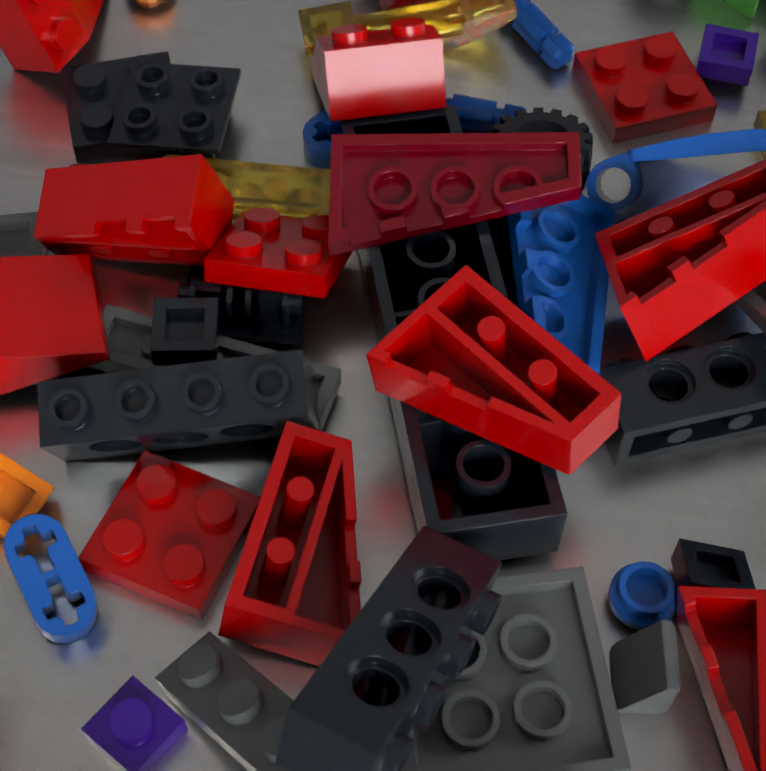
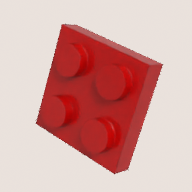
M673 31L576 52L574 55L572 69L613 144L714 119L717 103Z
M253 208L241 212L205 257L204 279L208 283L326 298L353 251L330 256L328 247L329 216L311 215L306 218L282 216L277 210L271 208Z
M144 450L78 559L84 571L202 621L246 542L260 496Z

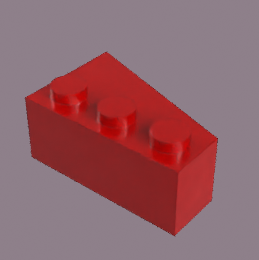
M202 154L91 165L72 164L69 167L49 168L45 170L34 238L54 255L89 254L92 259L204 266L205 257L232 224L235 199Z
M766 159L595 233L618 304L646 362L766 280Z
M467 265L460 269L366 353L376 391L568 475H571L618 429L622 393Z
M286 420L224 605L218 636L320 666L361 611L359 587L362 580L360 561H357L355 532L357 509L352 440Z
M678 586L676 622L729 771H766V590Z

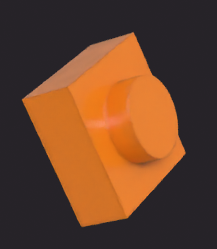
M1 452L0 537L5 539L7 531L14 522L23 516L38 514L55 487Z

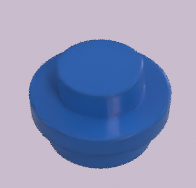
M641 561L624 566L614 575L608 590V600L613 613L621 622L632 628L642 630L660 620H670L673 617L677 608L678 590L671 575L663 567L652 562Z

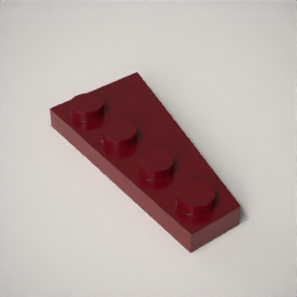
M579 132L331 134L328 231L330 256L580 199L582 179Z

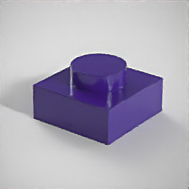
M706 23L696 66L700 77L748 86L753 72L759 33Z
M133 675L81 728L85 739L121 771H150L188 730L185 719Z

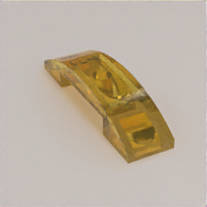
M441 0L353 16L350 1L301 9L298 10L306 55L313 56L317 37L331 35V29L334 27L360 24L366 26L367 31L390 29L391 21L402 18H421L425 20V25L432 24L442 36L443 52L469 44L503 27L517 17V7L514 0Z

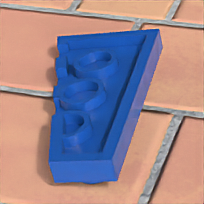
M580 194V199L507 215L518 308L599 374L609 274L595 233L614 225L615 211Z

